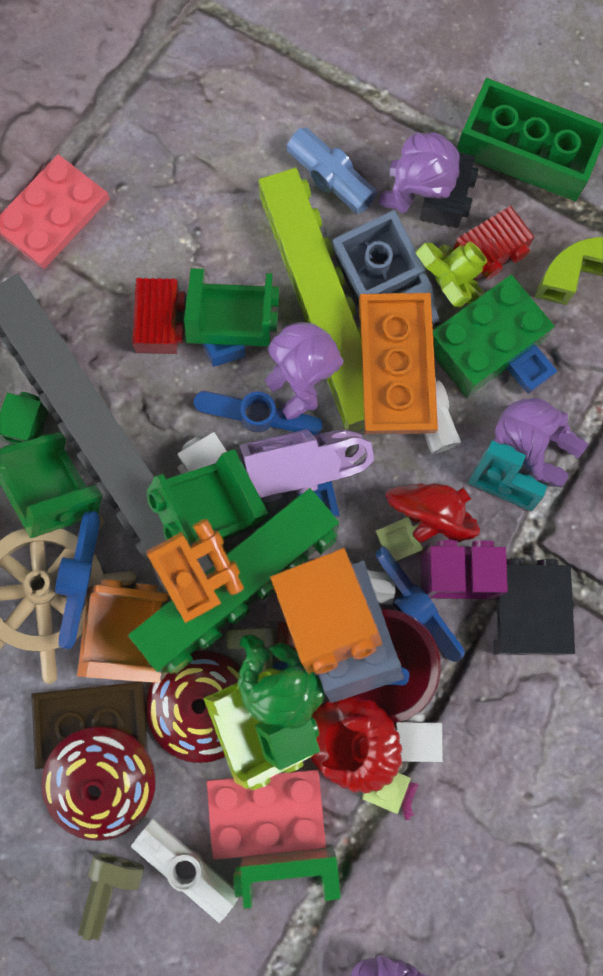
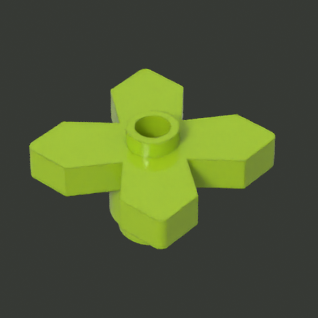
M425 242L415 251L424 266L436 275V282L454 307H462L466 302L471 304L484 294V291L474 278L483 271L482 267L487 264V259L474 243L468 242L465 246L460 245L453 250L450 245L443 244L437 248L433 243Z

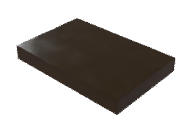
M144 682L31 693L35 769H43L45 767L48 757L64 738L80 729L91 726H109L123 730L135 737L148 752Z

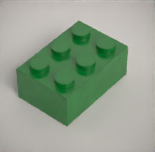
M511 274L433 330L434 359L464 396L468 398L504 372L509 364L533 346H539L555 328V325Z

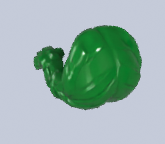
M252 634L243 635L239 645L246 650L247 656L244 664L241 666L237 686L241 692L244 707L254 718L264 724L278 725L290 729H298L306 725L324 698V689L319 677L314 672L307 673L301 663L297 650L293 649L290 645L279 642L276 646H271L270 650L272 654L287 663L289 668L277 675L265 676L258 682L259 673L263 670L265 662L270 659V652L266 649L262 639H258Z

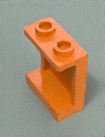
M345 548L271 576L301 663L307 673L324 674L330 672L338 666V662L350 657L354 659L365 658L376 651V647L382 645L380 634Z
M101 579L100 585L88 587L77 677L160 683L161 673L155 671L128 635L161 609L162 602L168 601V594L157 592L158 586L136 584V589L122 588V581Z

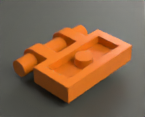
M207 519L201 520L193 526L199 537L197 542L189 545L181 532L146 551L147 556L185 623L221 604L214 589L224 584L229 594L233 595L244 588L238 577L240 571L235 561L228 559L221 546L224 541L220 533L213 531ZM206 554L209 555L216 568L214 572L207 576L197 560Z

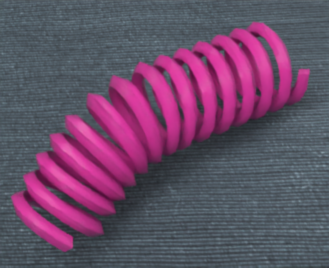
M409 782L410 785H408L403 798V804H401L403 807L401 809L404 820H410L409 817L414 816V814H411L413 813L411 803L412 799H414L412 796L416 794L414 791L418 789L416 786H419L417 783Z

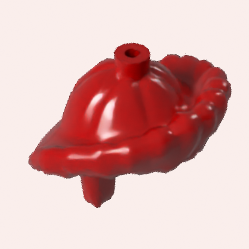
M418 483L392 487L385 494V498L392 508L400 513H404L411 521L420 522L412 533L413 537L420 543L438 533H442L449 540H455L458 543L474 539L480 534L477 520L465 511V503L470 501L471 497L464 487L457 491L449 485Z
M351 696L330 703L329 700L321 703L312 714L319 729V736L316 739L320 752L310 757L319 771L330 782L355 793L360 791L365 794L373 791L377 792L382 790L384 786L390 785L393 778L397 776L398 769L402 764L401 753L403 748L400 744V734L395 730L394 723L387 713L378 707L373 700L358 696Z

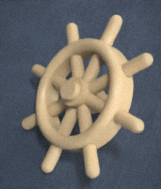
M98 514L100 518V530L101 527L104 525L105 520L102 515ZM25 528L10 533L0 540V567L22 583L0 586V601L24 598L5 621L0 617V649L7 643L22 650L40 652L42 679L46 684H53L57 680L55 650L61 647L58 644L60 631L53 634L51 606L62 615L64 614L67 599L60 594H55L57 575L62 557L74 559L79 533L74 535L66 530L58 529L30 539ZM44 543L64 547V551L47 570ZM29 545L32 572L10 555L19 548ZM94 554L88 587L100 585L101 579L122 581V586L132 585L136 582L137 577L132 571L103 574L100 563ZM85 607L81 613L76 640L82 636ZM34 608H36L38 636L26 635L16 631Z

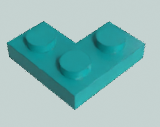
M493 440L472 471L467 483L530 512L543 499L547 489V485L538 482L534 477L518 473L526 457L525 454L516 451L510 445L500 444Z

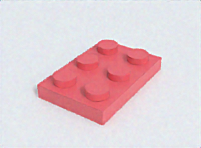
M58 154L0 214V235L37 265L45 269L110 199L108 192Z
M319 770L281 772L270 777L271 782L255 790L245 789L238 785L233 777L207 780L212 859L326 848Z

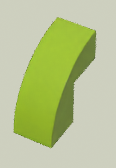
M603 237L588 238L572 244L563 250L553 260L542 277L534 298L567 305L576 293L580 271L603 276Z

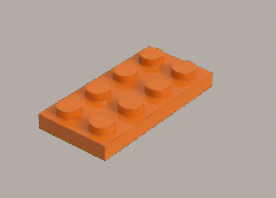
M431 293L360 294L364 434L436 433L438 431Z

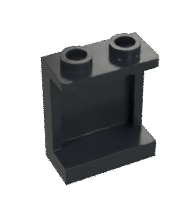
M506 559L508 592L496 597L498 639L493 640L494 655L575 654L571 565H559V560L557 559L537 560V565H523V559Z

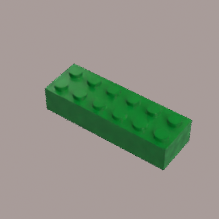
M311 488L307 489L227 554L228 559L235 561L240 571L238 577L244 586L240 592L230 595L224 584L214 589L221 604L186 623L175 603L171 600L128 636L156 672L178 673L193 661V658L190 656L192 652L199 647L207 649L222 637L220 629L229 622L235 626L252 612L248 606L258 598L264 602L276 593L271 576L307 563L309 561L308 557L315 551L322 555L337 542L336 538L338 537L337 533L340 522ZM212 566L208 571H206L205 575L207 576L208 574L214 572V570L216 569L215 566Z

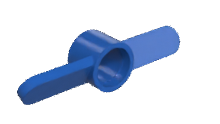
M200 391L194 397V406L198 411L242 421L243 425L252 432H264L271 427L292 432L308 429L312 435L320 434L322 431V421L314 416L300 414L298 417L288 420L282 411L283 409L275 408L273 399L264 392H252L246 395L244 399L210 391ZM254 403H262L269 407L271 414L266 420L255 422L246 416V409Z
M95 511L84 513L74 559L62 557L58 570L55 594L67 596L58 639L59 647L64 649H71L75 644L84 598L87 595L100 526V518Z
M381 547L376 550L378 561L402 592V595L393 601L395 610L407 613L419 620L428 629L445 657L453 662L460 661L465 654L464 649L438 614V610L429 596L418 585H413L388 549Z

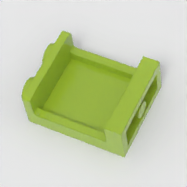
M269 668L259 673L258 682L265 676L277 675L282 671ZM237 683L204 698L235 783L245 789H259L271 782L270 777L282 771L283 773L293 772L304 765L303 761L306 759L279 771L265 760L255 725L260 723V721L254 718L244 707Z

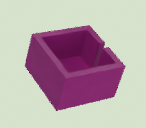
M455 540L435 541V546H430L420 557L421 589L430 599L492 600L508 592L506 547H495L494 541H473L472 546L469 547L458 546V542Z

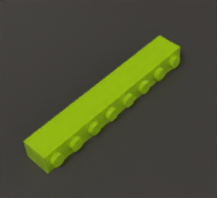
M297 167L258 179L259 197L305 322L315 324L328 332L340 352V357L344 360L339 370L327 378L344 429L352 431L364 429L360 327L357 328L353 318L356 316L353 300L350 296L345 297L342 286L345 285L342 271L339 266L334 267L332 263L333 249L328 237L323 238L320 227H322L320 213L317 207L312 208L309 202L311 191L306 178H300Z

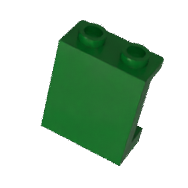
M191 268L184 317L186 343L268 347L270 345V332L277 333L278 312L272 311V307L279 306V286H273V273H266L265 286L205 283L204 269Z
M62 432L51 435L44 434L33 440L18 444H8L0 448V485L30 539L82 522V517L87 511L99 513L103 495L97 485L87 487L65 451L66 438Z
M235 449L222 453L214 464L166 479L164 474L157 475L147 489L148 504L154 513H158L164 525L165 539L168 540L182 532L189 545L199 540L193 526L201 520L207 519L213 531H218L222 539L225 540L256 528L268 514Z
M328 845L326 848L244 856L241 866L235 867V898L243 897L244 909L252 908L254 897L253 883L321 875L324 900L341 899L337 856L333 845Z

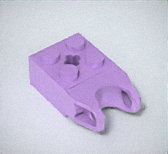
M306 429L240 445L245 470L262 502L278 500L283 497L282 493L296 490L297 493H304L307 489L311 488L314 491L318 489V484L345 478L364 471L375 460L371 442L363 439L362 434L349 429L312 435ZM357 444L354 454L345 456L346 449L351 445ZM366 450L365 459L359 464H353L365 453Z

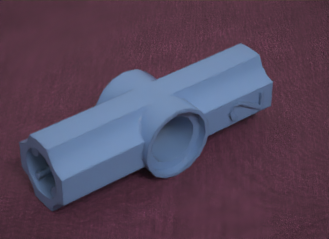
M307 127L299 128L292 135L291 140L287 144V152L310 172L312 180L319 189L326 193L332 191L356 214L363 213L371 205L377 196V190L354 170L351 160L342 150L338 148L331 150Z

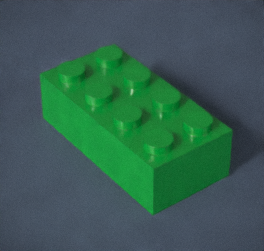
M486 78L462 130L457 151L475 155L474 162L576 202L588 183L603 146V123Z

